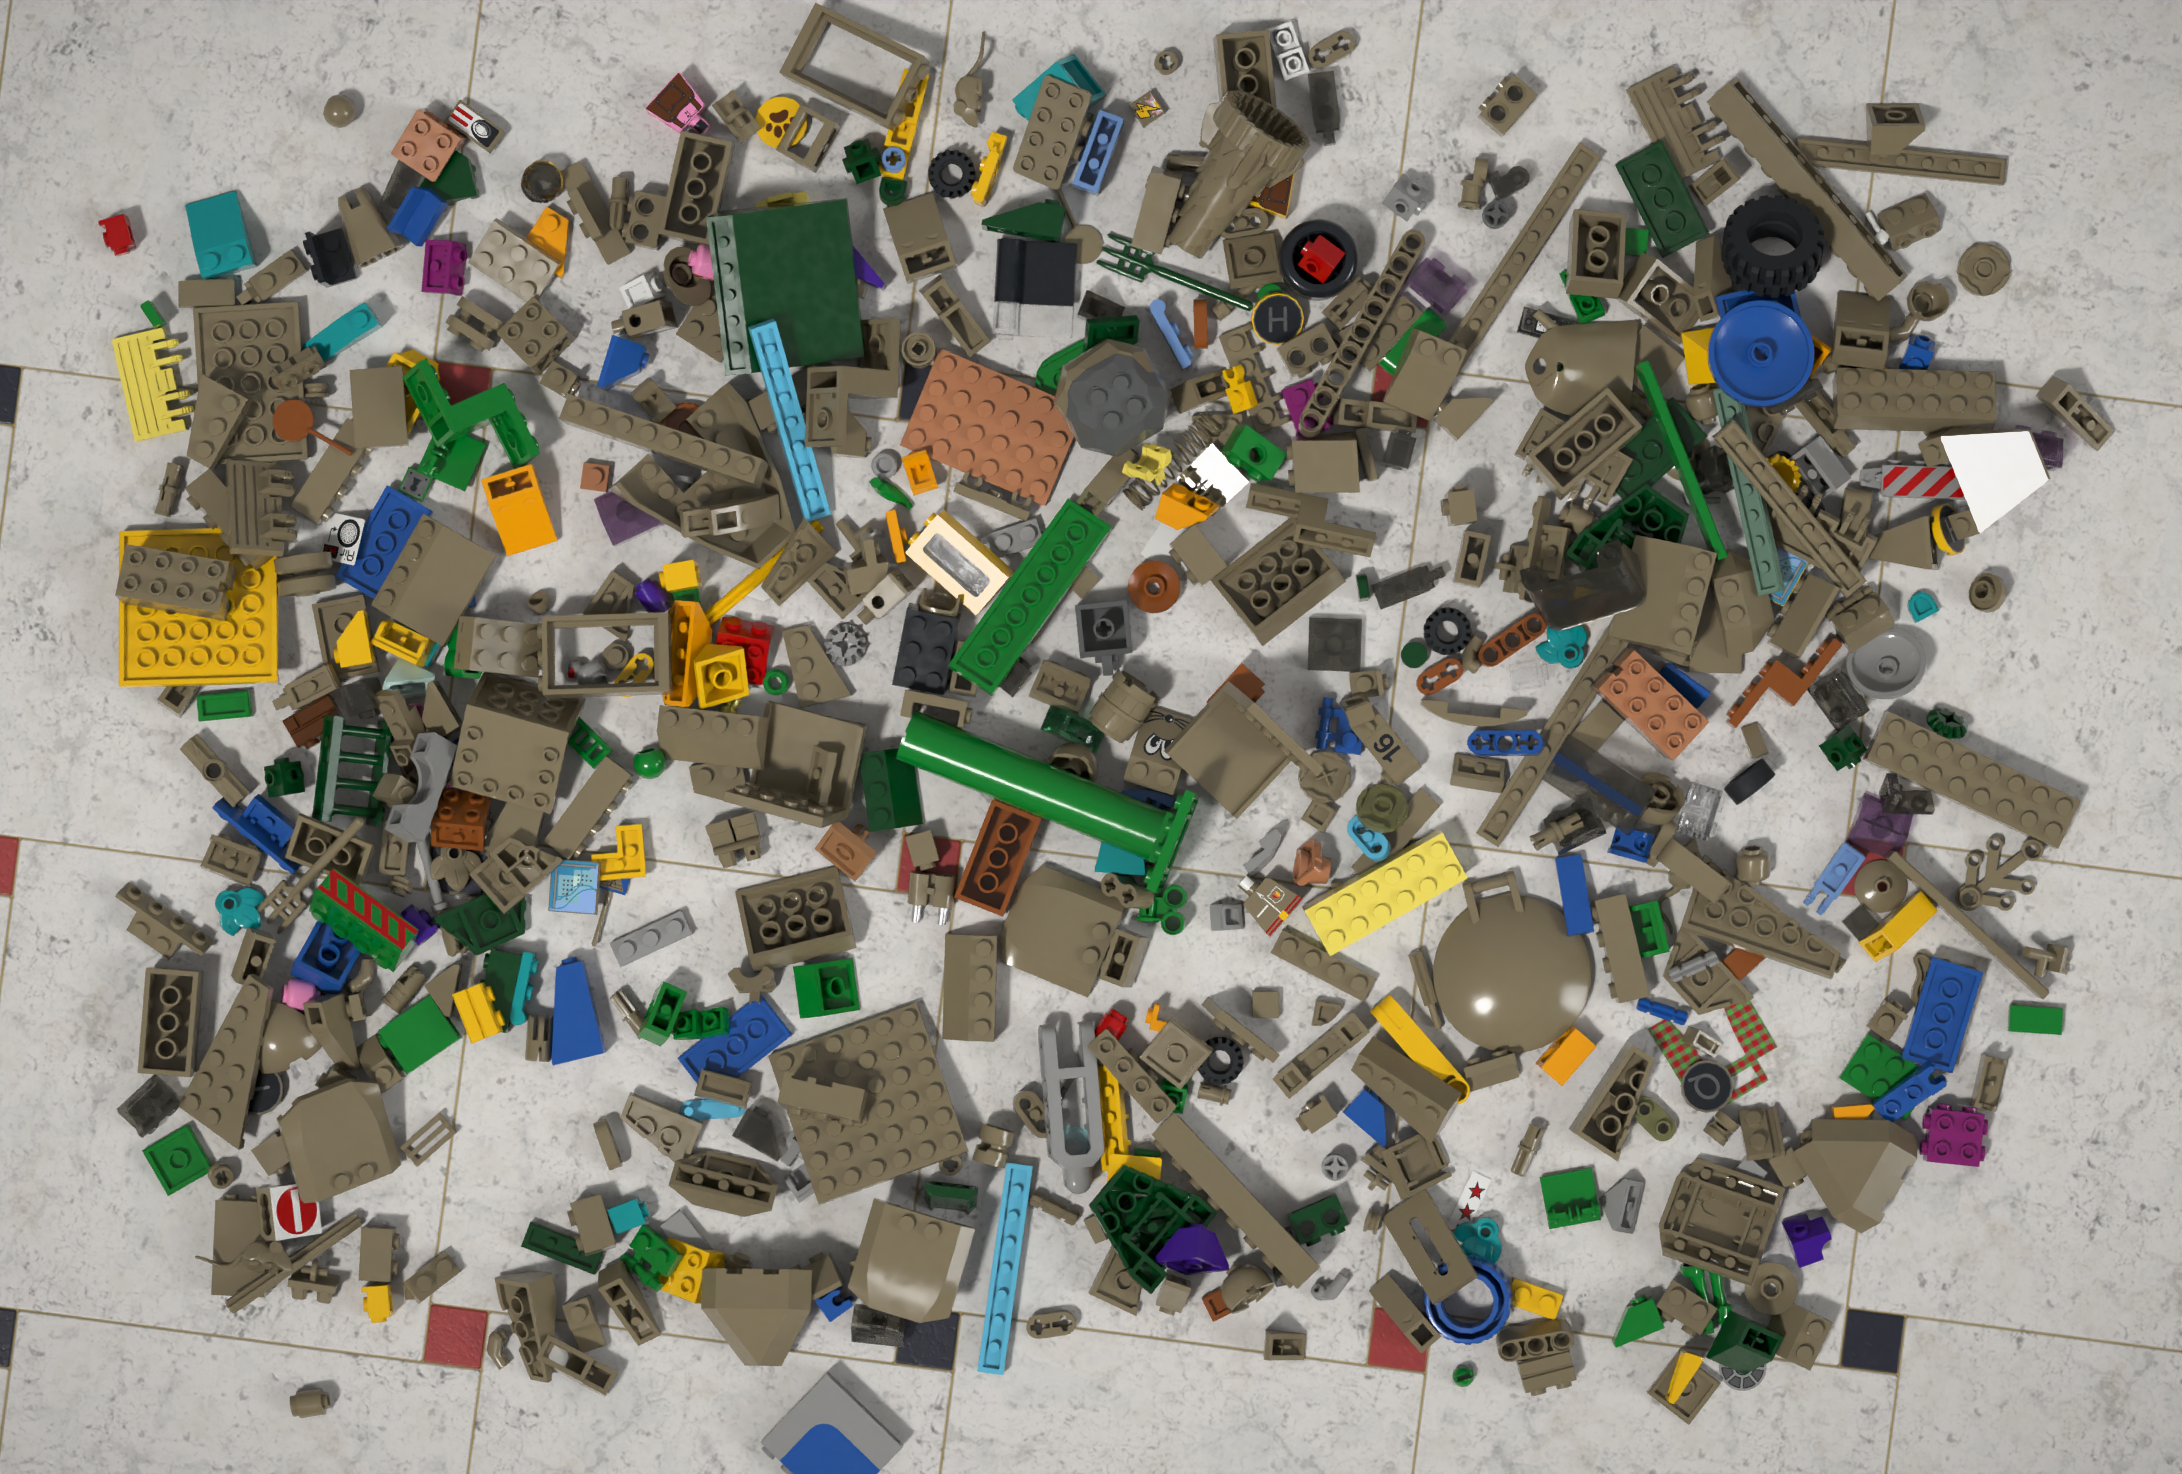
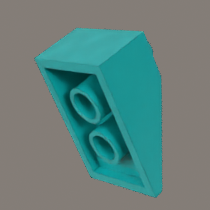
M236 191L185 205L195 256L201 277L204 280L216 279L257 267Z

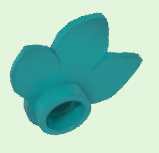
M1550 622L1547 628L1548 642L1536 646L1538 655L1549 664L1560 663L1568 669L1578 667L1584 659L1582 649L1587 642L1585 629L1581 624H1577L1569 630L1562 623ZM1568 651L1575 652V656L1572 659L1566 658Z
M248 887L242 888L237 892L233 890L220 892L216 897L215 906L220 913L219 923L221 928L227 934L234 936L239 927L245 929L247 927L255 929L261 927V917L255 907L265 899L264 895L258 890ZM227 899L234 901L233 906L230 908L224 906V902Z
M1482 1217L1476 1220L1475 1223L1464 1222L1453 1232L1456 1239L1463 1242L1461 1247L1466 1255L1476 1254L1480 1257L1484 1256L1495 1263L1500 1258L1502 1243L1497 1237L1499 1233L1498 1224L1493 1219ZM1488 1228L1490 1233L1482 1234L1481 1229Z

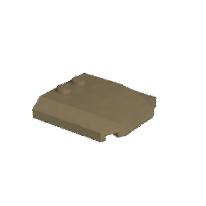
M1042 865L1020 884L1000 933L1002 962L1088 998L1110 945V938L1115 933L1125 907L1121 905L1117 897L1106 896L1102 889Z
M346 1078L297 1097L291 1103L292 1107L283 1116L280 1114L276 1118L298 1193L303 1203L321 1202L391 1174L401 1165L380 1089L375 1080L357 1081L353 1078Z
M1697 1158L1689 1168L1682 1171L1676 1177L1659 1222L1662 1255L1751 1286L1780 1209L1785 1188Z
M874 1198L848 1288L869 1308L914 1322L924 1323L950 1318L976 1228L954 1221L943 1220Z

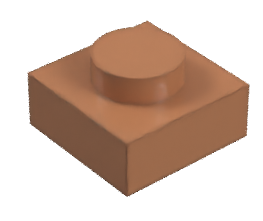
M584 462L580 488L607 492L611 466Z

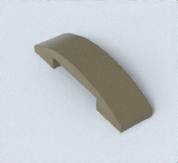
M1423 699L1420 702L1423 708L1435 716L1467 726H1496L1527 716V710L1499 708L1498 718L1447 713L1448 702Z
M1352 1012L1303 1051L1272 1079L1290 1099L1344 1052L1369 1034L1370 1031L1358 1016Z

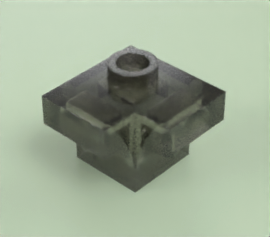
M1714 445L1695 455L1696 468L1694 473L1704 495L1715 490L1725 494L1734 489L1728 457L1721 447Z
M1020 657L999 687L1011 697H1014L1033 674L1029 670L1032 665Z

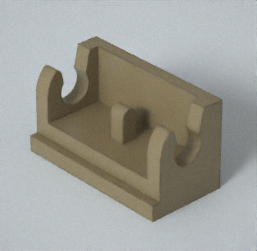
M1981 1054L1970 1106L1996 1112L2008 1060Z

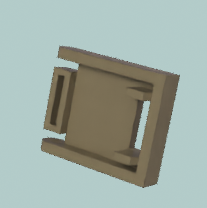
M1416 1133L1381 1151L1401 1200L1409 1198L1452 1176L1450 1171L1439 1174L1438 1170L1449 1165L1437 1137L1430 1144L1419 1133Z

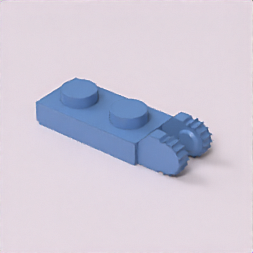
M1843 842L1813 884L1815 886L1808 893L1803 903L1809 906L1815 900L1819 891L1822 890L1828 895L1820 903L1816 911L1819 915H1822L1832 901L1836 900L1866 856L1846 842Z

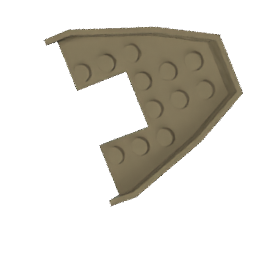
M728 382L707 399L684 422L699 438L762 458L769 465L760 489L706 472L683 493L656 461L647 454L608 490L680 533L679 510L727 503V500L778 493L780 520L728 534L716 536L706 534L689 537L706 548L760 569L790 541L795 533V528L781 479L746 401Z

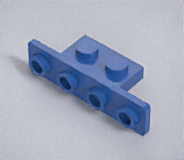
M260 794L253 798L245 811L238 805L233 808L224 797L214 804L212 809L223 820L232 824L241 835L249 838L263 853L272 857L279 863L281 868L294 874L303 866L285 858L288 850L286 844L292 838L296 824Z

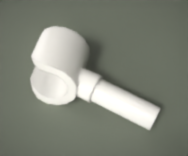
M1870 211L1865 215L1876 233L1874 236L1882 246H1885L1888 243V235L1880 228Z

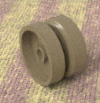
M331 552L301 554L274 560L276 574L281 576L293 575V578L283 579L277 583L279 597H304L336 589L334 575L330 573L318 574L317 572L330 569L333 566Z

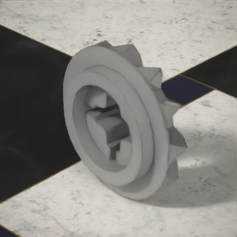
M837 625L827 633L824 641L825 653L837 665H853L865 653V637L853 625ZM846 633L848 642L856 645V648H848L843 657L842 648L834 645V642H842Z

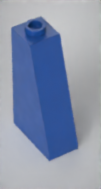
M577 957L561 960L562 966L556 967L552 1040L553 1065L606 1052L585 961H578Z

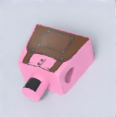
M679 72L645 108L650 115L678 133H681V131L686 132L690 127L697 134L703 135L710 127V124L700 116L707 107Z

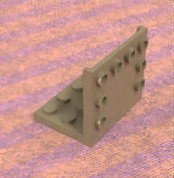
M484 672L466 705L449 786L551 814L568 740L584 708L586 698H545L543 692H539L538 685L497 673Z
M1229 681L1164 750L1166 754L1236 819L1241 816L1291 761L1304 773L1310 770L1316 776L1324 769L1255 702Z
M767 701L763 716L769 718L763 770L752 769L750 782H745V785H737L735 788L725 791L723 801L819 828L847 819L849 817L867 727L781 703ZM814 745L825 746L837 752V763L834 768L831 792L827 803H817L804 796Z

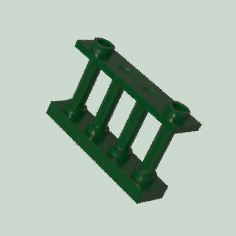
M324 715L312 818L319 821L332 822L334 814L367 817L366 825L381 827V822L385 817V808L383 803L372 795L384 773H387L390 743L394 739L385 721H378L377 729L345 725L343 722L344 717ZM345 735L376 739L374 755L342 751L340 748L341 738ZM340 762L373 765L371 781L340 778L337 775L338 764ZM337 788L370 791L368 807L336 804L334 801L335 790Z

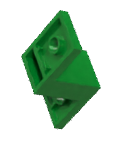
M427 359L418 362L402 377L437 447L492 425L514 469L526 466L540 454L539 444L536 438L531 436L527 428V420L523 413L519 412L515 404V396L505 383L451 406L447 391L441 387L437 379L436 369L433 365L429 364Z

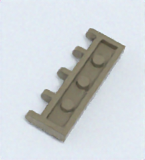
M1251 323L1218 338L1230 368L1241 364L1245 372L1244 381H1251L1259 406L1247 410L1256 432L1261 434L1292 420L1290 416L1283 417L1282 419L1279 418L1274 402L1283 398L1281 394L1271 397L1264 378L1273 375L1272 370L1261 373L1254 354L1263 351L1262 345L1251 348L1245 333L1253 330Z

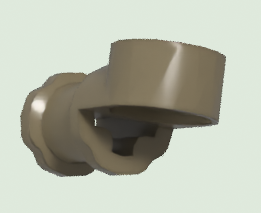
M1476 157L1473 180H1461L1460 185L1463 186L1461 202H1458L1459 208L1481 210L1482 205L1479 204L1480 191L1484 187V182H1486L1489 159Z

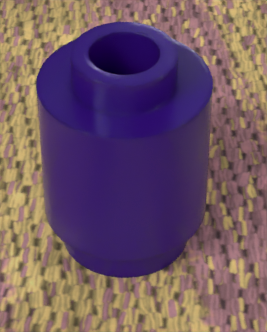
M648 578L636 586L639 591L635 595L647 613L666 612L672 607L669 603V597L657 579L651 581Z

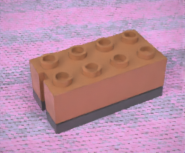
M1624 648L1611 662L1614 668L1610 672L1603 671L1590 687L1664 758L1674 761L1704 729L1709 721L1635 650Z

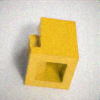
M391 1283L364 1285L361 1287L362 1293L367 1292V1297H363L364 1312H368L371 1323L387 1322V1317L393 1315Z

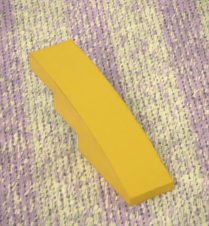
M908 69L903 70L899 88L909 71ZM928 74L924 80H920L916 88L918 91L914 101L908 103L904 111L905 118L899 127L896 126L894 132L888 129L883 153L890 147L900 148L905 154V166L898 173H890L884 169L881 161L879 169L882 177L904 180L928 85ZM891 155V159H886V161H890V165L895 166L896 162L901 161V159H897V155Z

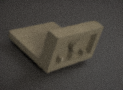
M531 297L497 332V335L538 375L576 339L535 297Z

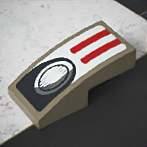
M462 100L458 101L445 119L448 124L489 153L493 151L506 133Z

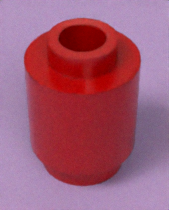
M1111 1008L1108 1013L1105 1012L1095 1028V1036H1098L1107 1029L1119 1041L1128 1027L1126 1023L1129 1019Z

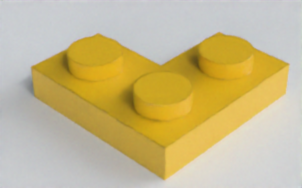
M642 824L615 826L617 853L591 855L592 862H601L600 881L647 877Z

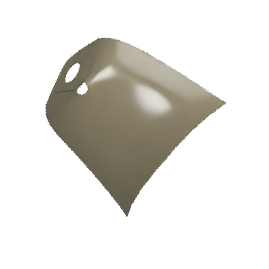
M1638 320L1563 325L1543 333L1534 345L1525 364L1527 378L1536 398L1546 407L1573 417L1608 387L1631 413ZM1538 358H1542L1546 362V369L1540 375L1536 374L1533 369L1534 362ZM1558 362L1564 366L1560 372L1557 371Z

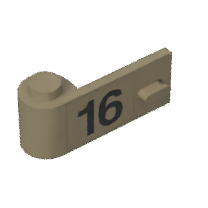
M1372 705L1375 718L1356 727L1350 726V728L1381 765L1384 771L1380 774L1390 786L1394 783L1398 787L1422 768V766Z

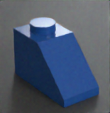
M1362 1088L1342 1112L1384 1147L1387 1144L1384 1106L1380 1103L1381 1098L1371 1088L1368 1091Z

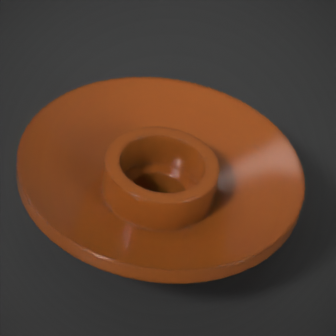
M1148 561L1139 565L1132 572L1128 581V593L1134 605L1140 610L1147 613H1161L1171 608L1177 601L1180 594V580L1175 570L1168 564L1160 561ZM1153 582L1159 585V590L1155 593L1149 590V585Z

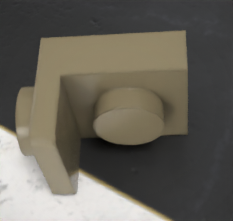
M553 360L539 382L564 398H567L568 394L575 396L581 386L579 375Z
M1381 669L1349 673L1351 697L1360 693H1364L1366 697L1383 696L1384 690H1388L1387 674H1382Z
M363 993L344 996L350 1022L368 1019Z
M1893 999L1890 1003L1883 1000L1866 1027L1889 1041L1902 1021L1908 1017L1903 1012L1905 1007Z

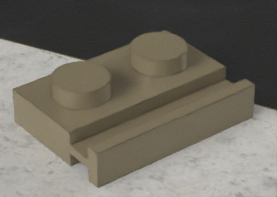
M1773 1106L1772 1109L1757 1108L1738 1111L1747 1161L1769 1159L1777 1155L1785 1157V1148L1776 1106Z

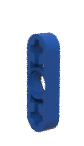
M1478 730L1469 735L1467 745L1470 751L1478 756H1536L1544 750L1545 741L1538 732L1531 730ZM1495 736L1493 740L1495 750H1492L1491 745H1482L1481 750H1478V747L1474 745V742H1477L1479 737H1482L1486 742H1492L1491 737ZM1505 736L1513 739V745L1509 750H1501L1499 747L1500 739ZM1521 736L1520 740L1522 742H1529L1531 737H1534L1539 743L1534 745L1533 750H1530L1528 745H1520L1521 750H1518L1519 741L1517 737Z

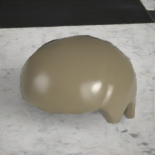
M1921 282L1912 287L1907 295L1909 312L1921 321L1929 322L1941 317L1946 313L1950 305V295L1940 283Z

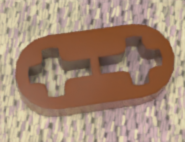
M1193 299L1194 349H1208L1207 299Z
M1449 658L1423 672L1416 680L1418 691L1424 695H1431L1457 681L1463 673L1462 664L1456 659ZM1447 663L1451 666L1456 664L1458 667L1455 671L1456 676L1453 678L1451 675L1443 678L1440 673L1447 669L1445 666ZM1424 676H1427L1428 679L1435 676L1438 677L1439 680L1432 684L1433 690L1430 691L1428 688L1423 689L1421 687V684L1424 683Z

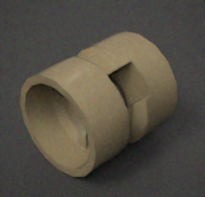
M923 332L911 333L902 343L901 351L903 358L913 368L923 369L934 362L937 350L934 341L929 335Z
M982 1123L978 1137L981 1140V1144L976 1145L972 1159L987 1165L1005 1168L1009 1156L1006 1149L1012 1146L1015 1132Z

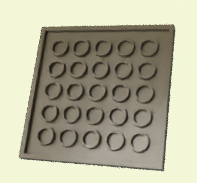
M917 1003L768 1055L779 1090L784 1071L791 1072L792 1076L802 1078L813 1077L817 1078L816 1080L834 1082L865 1089L868 1093L862 1123L854 1122V1127L838 1124L839 1119L828 1118V1122L813 1119V1114L803 1113L802 1117L788 1114L819 1205L969 1152Z

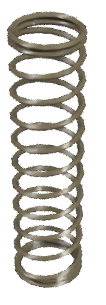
M1204 412L1200 414V418L1205 423L1196 418V422L1209 439L1192 426H1188V428L1201 446L1181 433L1182 438L1194 454L1173 440L1175 446L1186 459L1184 461L1171 451L1172 459L1179 469L1171 463L1169 466L1178 472H1182V467L1176 458L1184 464L1190 465V461L1183 450L1192 457H1197V452L1190 442L1197 448L1205 450L1204 444L1197 435L1212 443V438L1205 428L1215 435L1222 433V430ZM1167 466L1166 468L1172 477L1165 473V476L1174 480L1175 476L1169 466ZM1136 478L1150 499L1142 495L1131 485H1128L1130 490L1125 488L1123 493L1139 510L1143 511L1145 505L1138 495L1152 502V496L1146 488L1155 494H1160V490L1153 480L1151 483L1157 491L1153 490L1139 478ZM1163 480L1165 484L1161 483V486L1167 487L1166 480Z

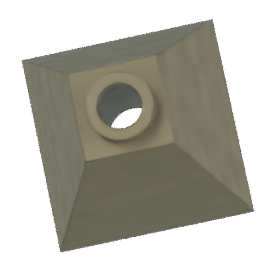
M1923 516L1873 535L1878 540L1869 555L1870 559L1928 570H1939L1937 543L1931 530V523L1934 522V517Z

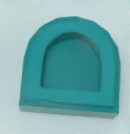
M1925 592L1915 593L1908 600L1907 608L1915 623L1939 611L1934 599Z

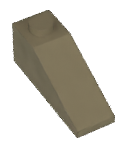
M2052 376L2036 394V397L2055 416L2096 451H2099L2115 432L2069 383Z
M622 1260L599 1271L598 1290L636 1344L640 1346L660 1336L661 1331L634 1277L626 1269Z
M1168 1274L1163 1279L1156 1300V1305L1160 1306L1159 1311L1173 1316L1175 1312L1181 1313L1191 1291V1281Z

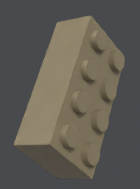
M681 131L658 231L661 237L696 245H709L706 217L721 209L735 147L733 142Z
M1607 387L1527 455L1526 462L1561 501L1641 432L1642 425Z
M162 967L146 968L137 1073L180 1077L195 1076L204 971Z

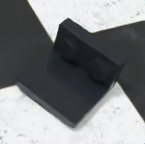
M342 228L318 235L313 234L311 231L305 233L306 240H303L306 254L310 255L313 259L314 265H311L310 268L315 281L317 280L318 283L329 288L357 279Z

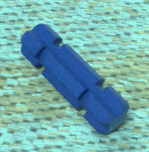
M1647 998L1639 999L1636 1006L1638 1011L1650 1012V1015L1668 1021L1674 1020V1023L1684 1025L1688 1018L1686 1011L1674 1010V1007L1656 1001L1651 1002Z

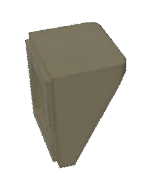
M1364 693L1339 702L1351 727H1356L1375 718L1371 703Z

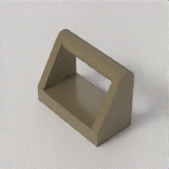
M801 104L776 151L816 173L841 127L836 122ZM808 114L822 122L823 126L806 157L802 159L788 151V148Z

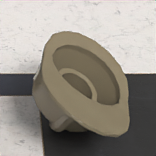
M676 247L665 256L664 280L667 286L671 288L675 297L683 304L700 306L710 297V282L707 279L699 278L692 274V266H688V258L692 249Z

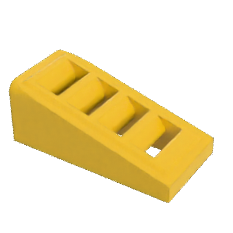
M1683 1349L1680 1351L1665 1397L1669 1403L1674 1404L1702 1364L1704 1357Z

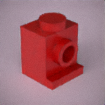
M122 214L98 221L100 227L106 228V232H103L106 247H111L115 256L129 254L130 249L136 247L128 216Z

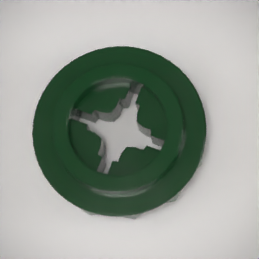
M1936 707L1934 710H1930L1927 715L1928 725L1934 732L1945 738L1960 739L1967 732L1968 725L1963 721L1964 718L1957 716L1955 712H1950L1947 708L1942 710Z

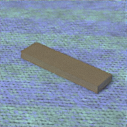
M1421 788L1408 801V815L1403 825L1393 832L1382 833L1391 845V851L1387 858L1401 851L1440 806ZM1381 845L1375 848V853L1381 851ZM1363 853L1351 868L1358 874H1361L1382 861H1372Z

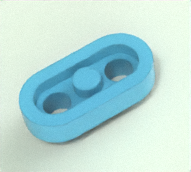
M1357 816L1353 817L1347 825V832L1352 840L1370 860L1379 862L1386 859L1391 851L1388 839L1382 833L1372 832L1367 828L1365 833L1359 834L1360 829L1364 826L1360 823ZM1381 845V851L1375 853V848Z

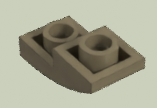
M227 279L179 281V308L235 306V281Z

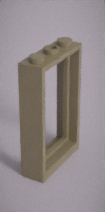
M815 2L779 73L786 79L894 132L896 126L899 127L905 118L904 111L908 103L914 101L918 91L916 88L920 80L926 78L930 69V61L924 55ZM828 22L912 63L886 114L802 73Z
M668 612L542 616V623H538L537 635L538 639H542V649L538 650V665H542V676H538L539 692H543L545 698L673 694L671 615ZM654 625L655 682L555 685V629Z

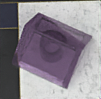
M1864 793L1845 842L1882 857L1889 850L1899 853L1908 838L1914 812Z

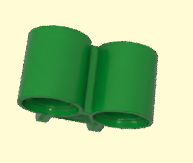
M1173 885L1164 891L1163 897L1154 895L1153 903L1149 907V914L1147 913L1148 908L1139 909L1136 921H1161V928L1166 934H1180L1186 927V919L1183 914L1177 912V909L1183 907L1188 901L1186 889L1179 885ZM1174 889L1179 890L1183 897L1182 901L1177 905L1172 904L1169 900V893ZM1170 916H1176L1180 920L1181 925L1176 931H1172L1167 927V919Z

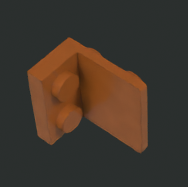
M442 789L438 808L431 821V846L484 851L486 845L485 823L492 798L469 791Z

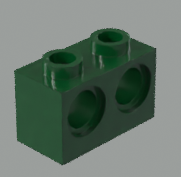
M1336 1193L1287 1214L1300 1245L1306 1243L1307 1247L1322 1241L1320 1237L1327 1233L1335 1236L1346 1230L1344 1226L1349 1224ZM1329 1209H1334L1339 1214L1338 1220L1334 1223H1327L1324 1220V1214ZM1304 1220H1311L1315 1225L1314 1230L1309 1234L1300 1231V1224Z

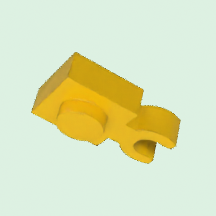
M1241 364L1222 371L1224 379L1230 385V388L1225 389L1233 414L1259 406L1251 381H1244L1245 372Z

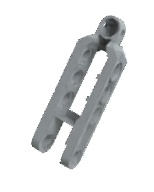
M1092 1021L1077 1022L1080 1045H1077L1079 1066L1059 1068L1054 1025H1039L1038 1044L1047 1135V1155L1062 1168L1063 1182L1066 1189L1071 1193L1082 1194L1089 1190L1091 1186V1167L1104 1154L1097 1057L1088 1048V1044L1095 1039L1094 1026ZM1083 1077L1084 1098H1082V1103H1085L1086 1113L1084 1129L1087 1130L1089 1150H1086V1154L1070 1155L1065 1151L1059 1079Z

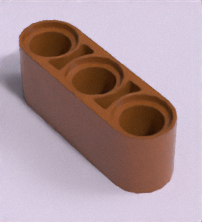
M1530 614L1484 644L1477 653L1478 660L1485 667L1498 665L1541 636L1546 629L1545 619L1539 614ZM1531 618L1537 619L1541 624V628L1537 633H1531L1527 629V622ZM1508 633H1514L1518 636L1519 643L1515 648H1510L1505 644V637ZM1486 648H1493L1497 653V658L1492 663L1486 662L1483 658V652Z

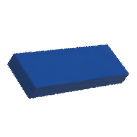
M1582 855L1555 858L1567 936L1594 933Z

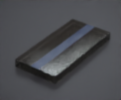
M1571 734L1567 735L1541 778L1626 835L1631 834L1657 791Z

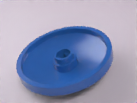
M1750 301L1731 309L1714 327L1707 349L1708 365L1716 384L1730 398L1748 406L1769 407L1790 399L1804 386L1814 364V344L1806 324L1791 309L1772 301Z

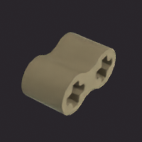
M1108 873L1102 879V892L1106 896L1117 897L1123 907L1147 909L1153 903L1154 893L1147 890L1146 885H1138L1129 874Z

